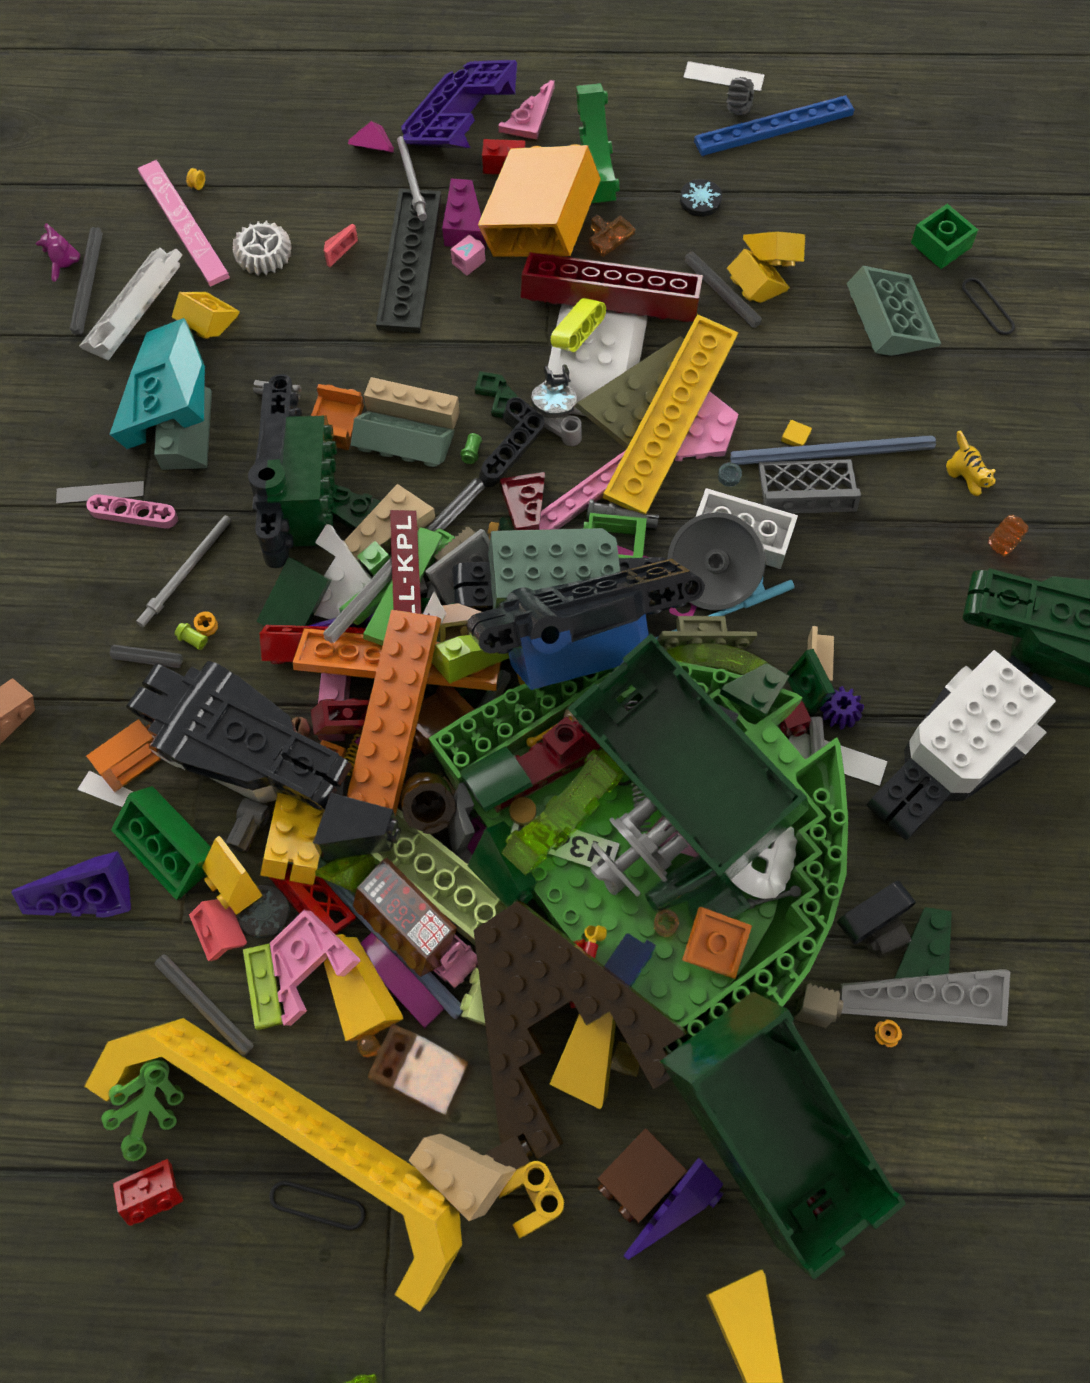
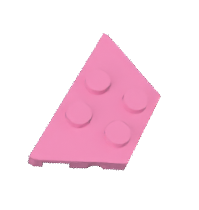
M709 391L675 457V461H682L684 457L696 456V459L708 456H725L738 419V413Z

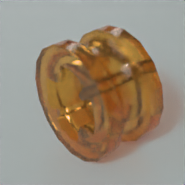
M664 909L656 914L654 929L659 935L669 937L677 931L679 919L674 911ZM663 917H667L668 921H673L674 925L671 924L670 929H665V926L659 925L658 922H662Z

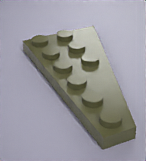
M679 336L576 403L574 407L627 449L684 338Z

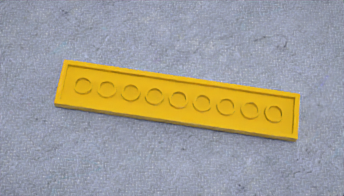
M697 314L603 493L604 499L628 510L646 515L730 352L738 332Z

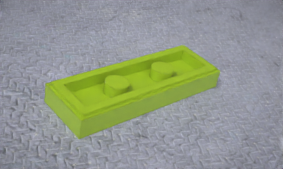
M270 944L243 949L255 1029L260 1030L283 1024Z

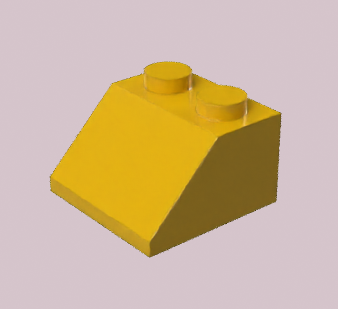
M768 232L743 235V240L758 260L768 261L770 266H778L782 262L783 267H793L795 262H804L805 234Z
M744 249L727 267L731 273V280L743 289L742 294L749 301L754 300L762 303L786 292L790 288L774 266L768 265V261H759L750 250Z
M179 292L172 318L176 320L184 318L190 329L195 330L198 336L208 339L209 337L220 336L237 318L240 311L207 292Z
M218 836L214 840L202 866L208 875L204 881L212 892L218 889L221 893L217 896V899L225 910L231 907L237 915L263 895L223 839Z

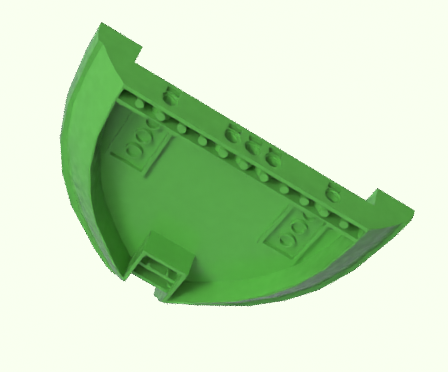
M678 661L676 662L716 704L739 714L736 725L795 787L807 796L809 810L791 825L794 828V837L797 839L795 847L796 856L790 879L786 883L785 890L782 891L786 892L792 886H798L801 889L800 896L797 898L788 896L758 904L753 909H748L745 906V901L749 898L753 900L759 899L758 897L742 891L731 880L725 885L701 857L696 858L683 853L678 854L671 861L672 864L665 870L668 873L665 876L667 878L665 882L642 857H639L624 871V874L641 894L637 897L625 886L616 895H612L606 888L604 881L598 880L593 875L591 867L518 844L537 881L532 891V898L552 926L572 941L585 939V942L589 940L585 936L586 927L590 925L605 927L607 935L603 941L596 942L598 950L595 959L686 1029L688 1034L666 1046L669 1054L751 992L782 1007L785 1005L811 970L833 924L847 874L848 839L845 774L838 738H835L805 760L777 727L795 710L803 698L797 693L782 688L765 718L762 719L719 694L724 685L736 680L741 675L725 671L724 669H714ZM617 667L530 690L526 684L509 689L503 695L471 711L429 737L433 752L441 763L455 791L458 785L464 782L459 771L506 746L513 756H522L528 753L531 747L526 744V741L529 737H536L564 719V712L595 683L599 685ZM631 685L616 700L621 703L636 689ZM639 693L631 701H637L638 703L643 699V696ZM637 703L629 704L626 706L632 707L635 706ZM606 753L603 754L614 778L619 782L628 781L629 778ZM600 757L526 797L534 802L536 817L619 843L615 860L631 847V844L609 819L612 817L614 820L620 819L625 813L628 814L635 808V802L633 801L635 797L632 796L635 793L632 791L634 787L631 785L632 783L626 786H619L613 783ZM465 783L474 803L470 814L477 818L486 828L504 821L511 831L514 822L510 817V806L498 813L494 808L485 812ZM657 810L650 816V819L644 821L651 822V824L641 827H652L663 815ZM757 856L752 861L751 866L754 870L764 874L767 862L765 859ZM699 907L752 925L736 979L682 961Z

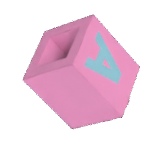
M468 235L451 248L452 264L465 275H469L485 262V247L483 243Z

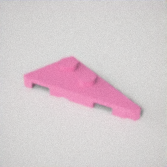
M550 80V82L544 84L540 88L539 94L535 97H529L522 103L519 109L511 113V118L507 122H501L499 124V132L537 139L554 90V81Z

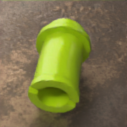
M188 623L179 624L174 633L179 641L184 640L198 650H202L208 641L207 636L192 629Z

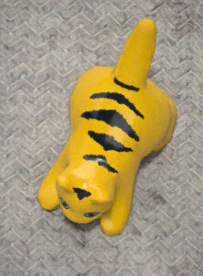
M958 431L957 442L960 449L955 452L952 459L947 461V472L953 478L960 475L966 479L970 493L974 496H979L981 494V487L989 488L995 484L996 479L993 477V474L996 470L986 468L981 460L980 452L975 447L968 445L962 431Z

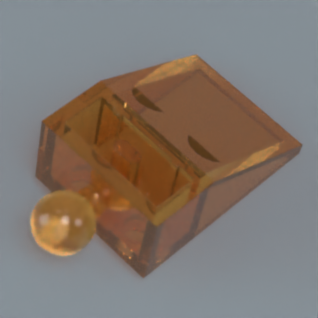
M393 1023L382 1046L379 1045L378 1039L373 1035H364L357 1043V1050L363 1057L377 1056L368 1074L370 1081L445 1115L467 1067V1061ZM397 1043L405 1045V1049L402 1052L395 1050ZM384 1069H392L393 1075L390 1078L384 1077L382 1075Z

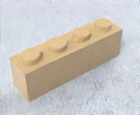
M370 378L364 393L367 411L454 429L460 413L457 396L377 378Z

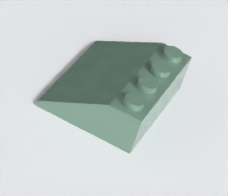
M862 266L848 281L847 286L850 295L854 300L857 312L862 319L875 353L893 356L941 345L911 275Z

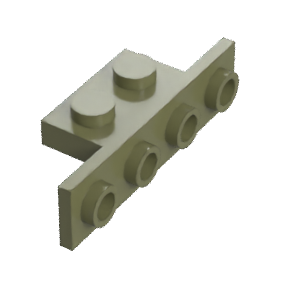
M678 616L676 619L677 631H662L657 640L666 649L688 647L690 649L700 647H712L713 649L735 647L736 649H744L752 644L757 637V632L727 631L725 616Z

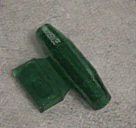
M699 855L665 876L667 878L665 882L663 880L659 881L645 894L648 904L656 913L687 901L689 915L693 921H695L699 907L730 918L737 917L751 907L739 888L731 881L725 885Z

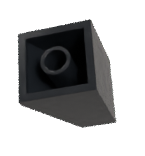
M331 793L313 844L323 860L391 851L393 843L397 844L401 828H398V820L393 809Z

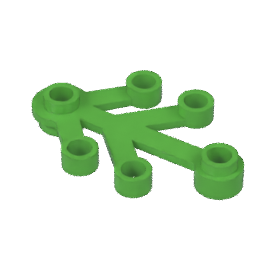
M160 1058L144 1063L138 1077L125 1086H113L108 1093L112 1104L121 1105L127 1101L128 1096L143 1087L142 1094L117 1111L111 1109L104 1112L101 1117L104 1128L114 1130L123 1120L136 1112L130 1135L126 1136L121 1144L123 1156L128 1161H136L146 1153V1145L142 1135L149 1111L154 1114L160 1127L164 1130L173 1128L177 1121L174 1112L166 1110L154 1096L156 1087H159L164 1092L169 1105H178L184 1098L181 1088L173 1085L168 1079L169 1066L165 1060ZM122 1093L119 1097H114L116 1094ZM115 1118L113 1121L107 1122L109 1119Z

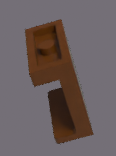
M437 685L436 693L422 701L413 746L417 749L419 748L425 755L433 752L429 737L475 709L452 686Z
M645 1128L597 1178V1182L600 1184L597 1189L608 1201L613 1198L621 1206L618 1212L629 1223L634 1220L638 1224L687 1170Z

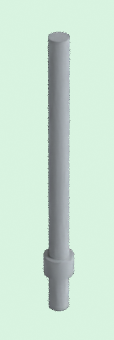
M400 136L397 142L413 196V208L417 211L419 220L424 221L427 219L426 203L419 190L407 144L404 141V137Z
M224 515L156 598H152L147 603L146 610L136 620L138 625L144 627L154 614H158L163 609V603L232 522L228 516Z

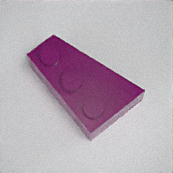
M451 179L442 228L444 246L454 247L468 235H471L474 239L481 241L486 249V241L478 226L481 213L472 180Z

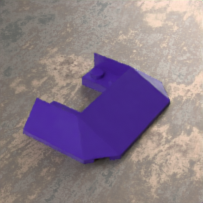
M516 60L470 61L463 65L464 69L457 71L455 74L453 71L445 74L401 126L405 143L439 148H471L464 135L475 121L470 112L484 95H515Z

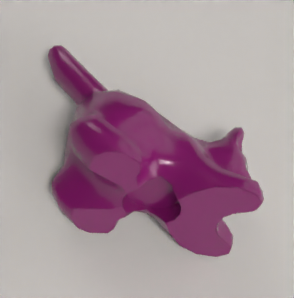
M46 223L44 227L47 233L36 242V245L42 246L43 252H48L52 262L51 280L56 282L59 277L60 268H66L73 263H78L81 256L67 240Z

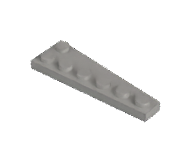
M1000 969L843 983L840 987V1000L843 1001L842 1013L1007 1026L1010 971Z

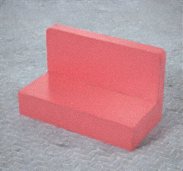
M218 899L202 901L189 914L208 961L217 960L228 949L244 947L247 944L234 911L231 907L225 910Z

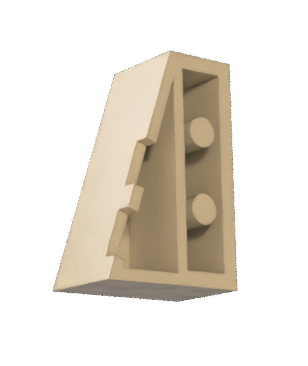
M441 1133L425 1137L409 1161L468 1221L484 1216L517 1169L511 1166L506 1167L494 1161V1158L487 1155L483 1156L471 1150V1147Z

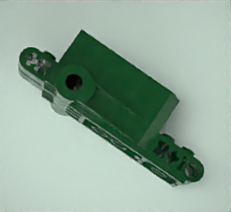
M990 568L988 571L977 570L972 573L962 618L966 623L1014 636L1010 656L1015 655L1032 669L1030 672L1090 688V580L1052 576L1040 582Z

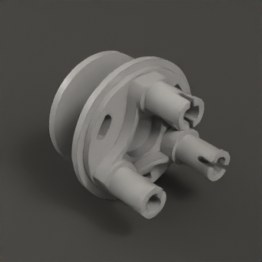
M647 798L631 812L625 813L620 819L614 820L613 817L609 819L631 844V847L617 860L613 861L596 842L592 844L601 858L591 866V872L598 880L604 881L606 888L612 895H616L625 886L637 897L641 894L624 874V871L639 857H642L665 882L667 880L665 876L668 874L665 870L672 864L671 861L689 846L676 833L661 849L658 848L659 845L677 831L672 825L664 830L670 824L665 817L649 833L642 834L639 831V826L657 811Z

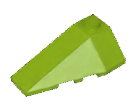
M471 635L458 636L437 643L431 663L449 683H452L508 659L509 653L489 654L477 645Z

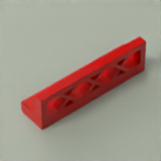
M287 864L284 880L269 877L299 914L304 910L312 911L335 935L355 921L356 916L318 872H316L314 880L316 884L313 885L289 881L293 864ZM313 891L324 892L328 897L327 903L316 901L312 897ZM329 911H340L345 916V919L335 924L329 917Z

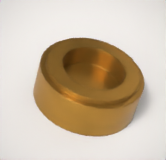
M526 797L515 799L509 809L512 821L522 826L533 822L536 817L534 802Z

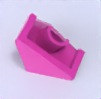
M372 121L350 138L348 142L349 145L355 147L361 146L367 149L394 152V148L383 127Z

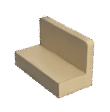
M812 626L808 637L807 650H815L832 684L834 636L817 635L818 627Z

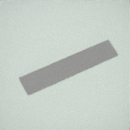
M144 482L58 488L56 503L88 501L91 496L98 494L121 498L143 496Z

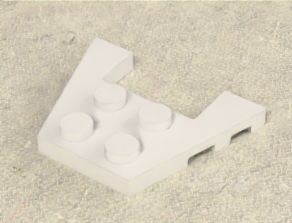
M326 524L315 543L333 554L335 559L324 575L332 581L314 615L333 619L339 616V608L359 593L372 577L359 560L353 556L345 542L336 534L335 529L331 525Z

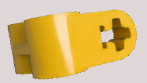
M539 1161L530 1162L517 1169L499 1194V1198L524 1185L536 1208L535 1212L513 1224L519 1239L558 1218L564 1210L563 1197L549 1169ZM534 1169L541 1170L545 1175L540 1185H532L528 1180L529 1173ZM546 1196H553L557 1199L558 1207L554 1212L549 1213L542 1209V1200Z

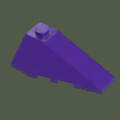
M118 851L91 858L13 889L11 892L22 914L55 915V913H71L72 916L96 914V917H109L129 912L131 909L129 874Z
M698 1158L623 1255V1258L629 1260L705 1209L708 1204L712 1208L716 1205L723 1195L719 1191L723 1183L701 1159Z

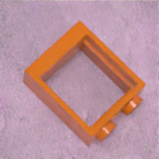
M139 719L86 756L114 792L161 760L148 747L154 739L148 731L150 724L144 726Z

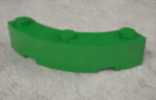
M601 83L576 86L578 115L580 114V121H583V127H579L581 146L588 145L601 178L591 203L615 201L616 192H619L620 188L619 180L615 179L610 158L612 142L608 141L605 116V104H608L607 91L603 90Z

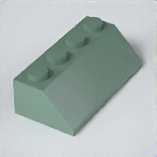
M205 387L203 422L187 428L181 426L174 418L157 424L154 455L161 470L207 468L212 401L211 389Z
M367 411L354 418L351 446H356L359 451L363 452L379 451L382 456L393 457V455L401 456V459L404 461L414 462L419 460L424 461V465L436 467L446 459L454 435V429Z

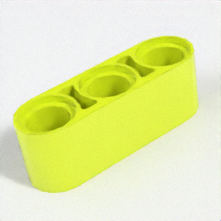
M582 298L552 332V346L570 352L578 350L605 318L606 305L603 302Z

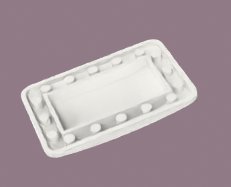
M562 304L557 326L574 308L573 306ZM606 310L603 321L578 350L570 352L552 346L548 368L552 370L553 375L563 374L562 365H567L571 382H569L567 387L562 383L564 388L560 389V394L563 393L562 395L564 396L571 395L575 397L572 399L564 398L563 400L567 401L565 403L561 400L562 405H565L567 409L561 408V405L556 403L558 405L556 407L553 406L555 405L554 403L549 407L562 413L584 415L574 407L576 403L640 362L647 315L638 316L633 313H616ZM545 379V387L547 386V389L552 391L553 389H550L552 388L551 384L547 383ZM555 384V387H553V388H556V389H554V391L558 390V389H559L558 386H560V385H562V384ZM542 401L543 406H548V401L546 403Z

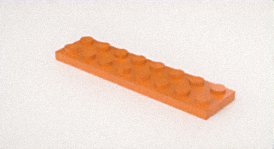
M391 610L347 797L393 809L396 817L441 618L438 616Z
M304 628L293 660V670L375 678L382 645L363 639V634L345 632L335 643H330L324 639L323 632L325 630ZM502 661L452 683H449L431 663L426 684L496 691Z

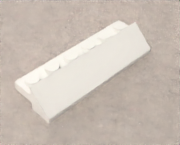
M158 248L151 252L79 346L83 350L109 360L180 267L178 260L182 254L177 249L166 253L163 249Z

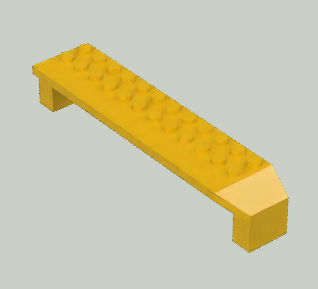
M184 1018L108 1041L84 1087L105 1101H110L108 1093L113 1086H125L138 1077L141 1067L147 1061L159 1057L165 1058L401 1213L406 1223L414 1260L395 1295L420 1312L437 1292L462 1246L460 1212L418 1169ZM118 1093L114 1097H119L122 1093Z

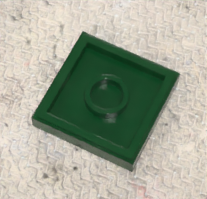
M814 649L806 650L786 674L789 676L788 682L793 692L803 698L802 701L809 716H813L835 693Z

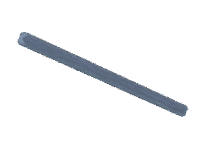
M934 436L733 451L730 454V461L732 465H742L759 462L929 450L935 448L936 439Z
M319 857L317 872L343 903L415 975L454 1019L460 1017L463 1012L460 1009L461 1003L431 972L420 977L413 969L408 967L402 957L392 950L381 935L375 932L372 926L356 912L353 907L355 898L353 890Z

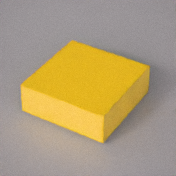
M790 420L781 442L794 447L804 446L812 428Z

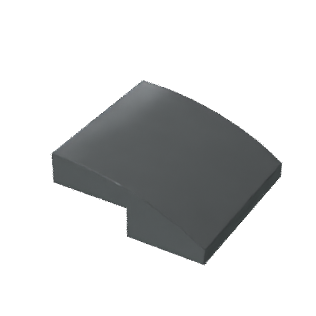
M464 782L458 785L454 793L456 810L447 826L449 842L455 855L464 853L475 833L469 819L474 803Z

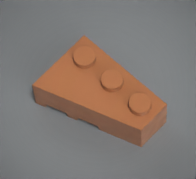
M13 678L0 686V744L35 711L33 695Z

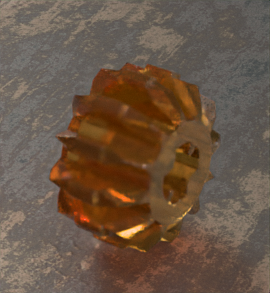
M1013 514L1008 515L988 539L989 546L998 554L1008 555L1026 535L1028 525L1020 517H1016Z

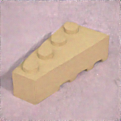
M397 484L344 542L356 559L374 541L389 553L391 552L390 510L417 511L418 532L420 527L426 528L435 519L434 508Z

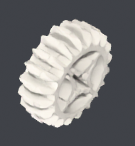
M267 220L264 224H260L259 221L256 225L249 223V227H242V232L236 233L237 236L233 239L235 260L243 270L247 269L249 274L254 271L257 276L261 272H264L266 276L269 271L275 273L276 268L282 269L283 264H287L288 258L291 257L292 246L289 236L284 232L282 226L277 227L275 222L269 225Z

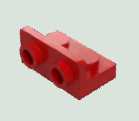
M168 1159L113 1183L118 1213L129 1226L141 1223L146 1218L169 1210L183 1201L182 1195L176 1187L172 1164Z

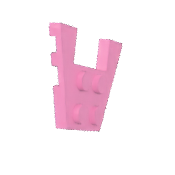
M302 911L270 942L274 974L279 977L281 988L277 992L279 1002H283L285 1015H281L283 1025H293L307 1012L296 987L327 958H329L337 976H345L360 962V959L312 911Z

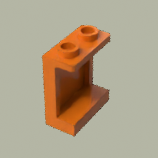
M318 384V398L311 416L327 415L328 424L333 425L334 438L332 441H336L337 448L349 450L354 418L361 415L364 407L362 394L353 389L346 390L332 385Z

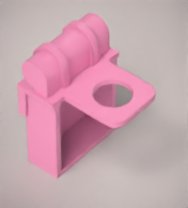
M454 935L450 950L440 961L442 966L433 971L443 981H447L453 988H456L460 983L464 982V979L478 965L477 955L469 945L467 946L460 938Z

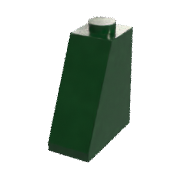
M502 821L485 829L467 866L507 908L517 901H522L526 905L533 897L532 891L537 881L508 825Z

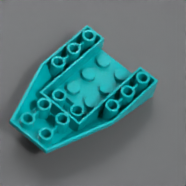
M184 318L149 331L145 335L109 434L126 449L146 442V428L174 418L184 428L204 421L205 365L188 323Z

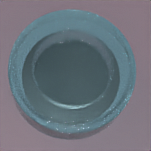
M729 462L719 468L718 479L721 484L731 487L740 482L742 470L737 464Z

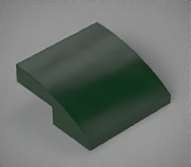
M506 746L459 771L463 781L473 792L476 801L485 812L533 786L521 765Z

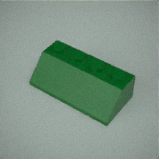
M153 786L129 793L111 831L163 887L178 900L207 875L202 866L211 847Z

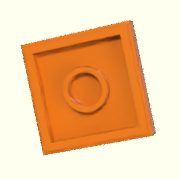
M699 907L682 961L736 979L752 925Z

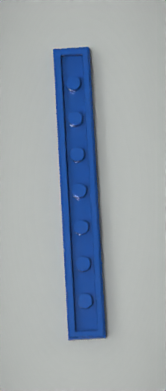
M845 95L696 135L694 142L701 156L852 116L854 108Z

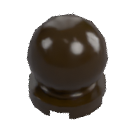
M418 772L408 778L402 787L400 803L403 817L408 826L429 834L439 832L449 825L448 822L453 817L456 808L451 788L445 779L432 772Z

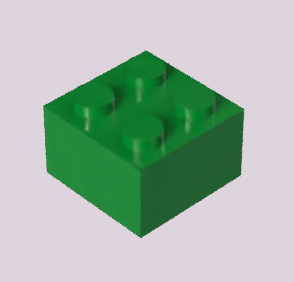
M946 204L916 225L911 244L942 269L972 248L978 229L950 205Z

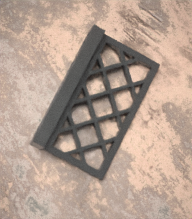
M851 459L759 462L758 469L764 506L788 513L854 512L858 509L861 494L860 489H857ZM836 468H846L847 472L842 476L834 470ZM790 469H796L801 473L797 477H795L788 471ZM821 469L824 473L818 476L811 470ZM765 470H774L778 474L771 477L765 473ZM828 475L837 480L833 485L824 480ZM782 476L791 481L787 486L778 481ZM805 476H808L809 478L814 480V482L808 485L801 479ZM843 483L850 489H839L837 487ZM820 484L827 490H816L814 488ZM773 485L781 491H768V489ZM797 485L804 490L793 491L791 488Z

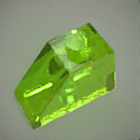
M365 854L336 859L317 869L315 874L322 879L356 893L358 886L376 867L373 855Z

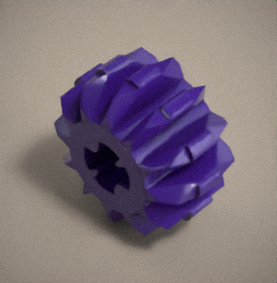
M841 686L838 691L835 690V693L820 708V711L824 712L823 720L830 719V727H833L836 723L839 725L840 730L844 729L845 724L850 728L853 727L855 721H860L862 717L860 712L863 711L864 705L859 703L861 695L853 696V689L845 692L844 687Z

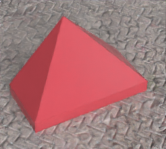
M349 225L325 242L324 254L327 266L331 267L358 241L355 225Z

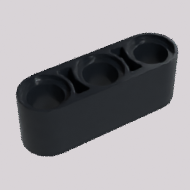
M898 880L838 919L837 924L852 944L855 945L904 914L916 904V901Z

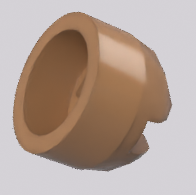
M303 717L292 719L295 729L300 722L297 733L306 737L310 732L309 722Z

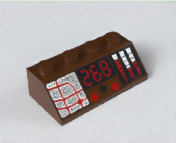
M388 858L383 859L358 886L353 907L372 926L373 930L381 935L390 948L402 957L408 967L422 977L442 966L440 961L450 950L457 927Z

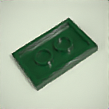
M288 557L257 622L263 626H309L332 580L296 559Z

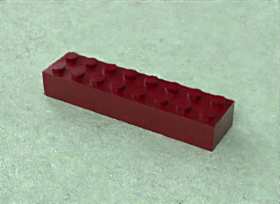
M529 252L522 272L521 298L530 301H546L551 304H567L573 307L582 298L603 302L606 305V310L616 313L626 312L638 316L648 315L660 319L670 318L682 322H694L697 315L703 275Z

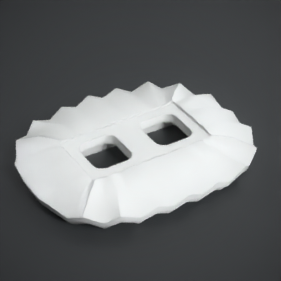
M790 826L772 843L771 849L766 848L758 855L767 862L764 874L754 870L751 866V861L731 881L742 891L762 899L777 897L779 893L785 890L786 883L790 879L791 871L794 868L795 847L797 844V839L794 837V828Z

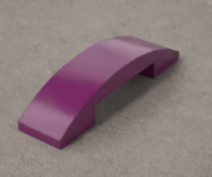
M373 933L369 934L360 944L383 983L405 1006L409 1013L426 1028L444 1010L443 1006L386 945Z

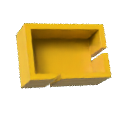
M278 793L260 875L284 880L289 861L293 862L289 881L313 885L320 857L313 841L324 812L290 795Z

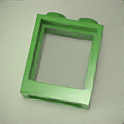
M590 513L589 522H584L583 529L603 528L607 532L634 534L633 556L618 554V557L643 558L647 518Z

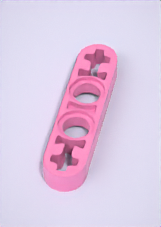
M100 494L91 496L86 504L90 514L98 519L159 528H171L178 521L174 508L168 504ZM119 506H127L124 513H115ZM140 510H149V514L147 516H138V512Z

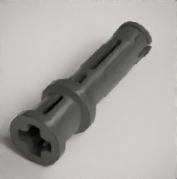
M590 499L586 520H589L590 513L647 518L646 528L656 530L659 515L648 513L645 515L637 511L617 508L613 503L607 505L596 503L593 499Z

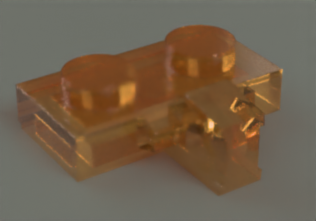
M596 215L591 219L590 227L595 235L590 237L589 244L604 257L633 236L635 228L622 216L606 223L599 215Z

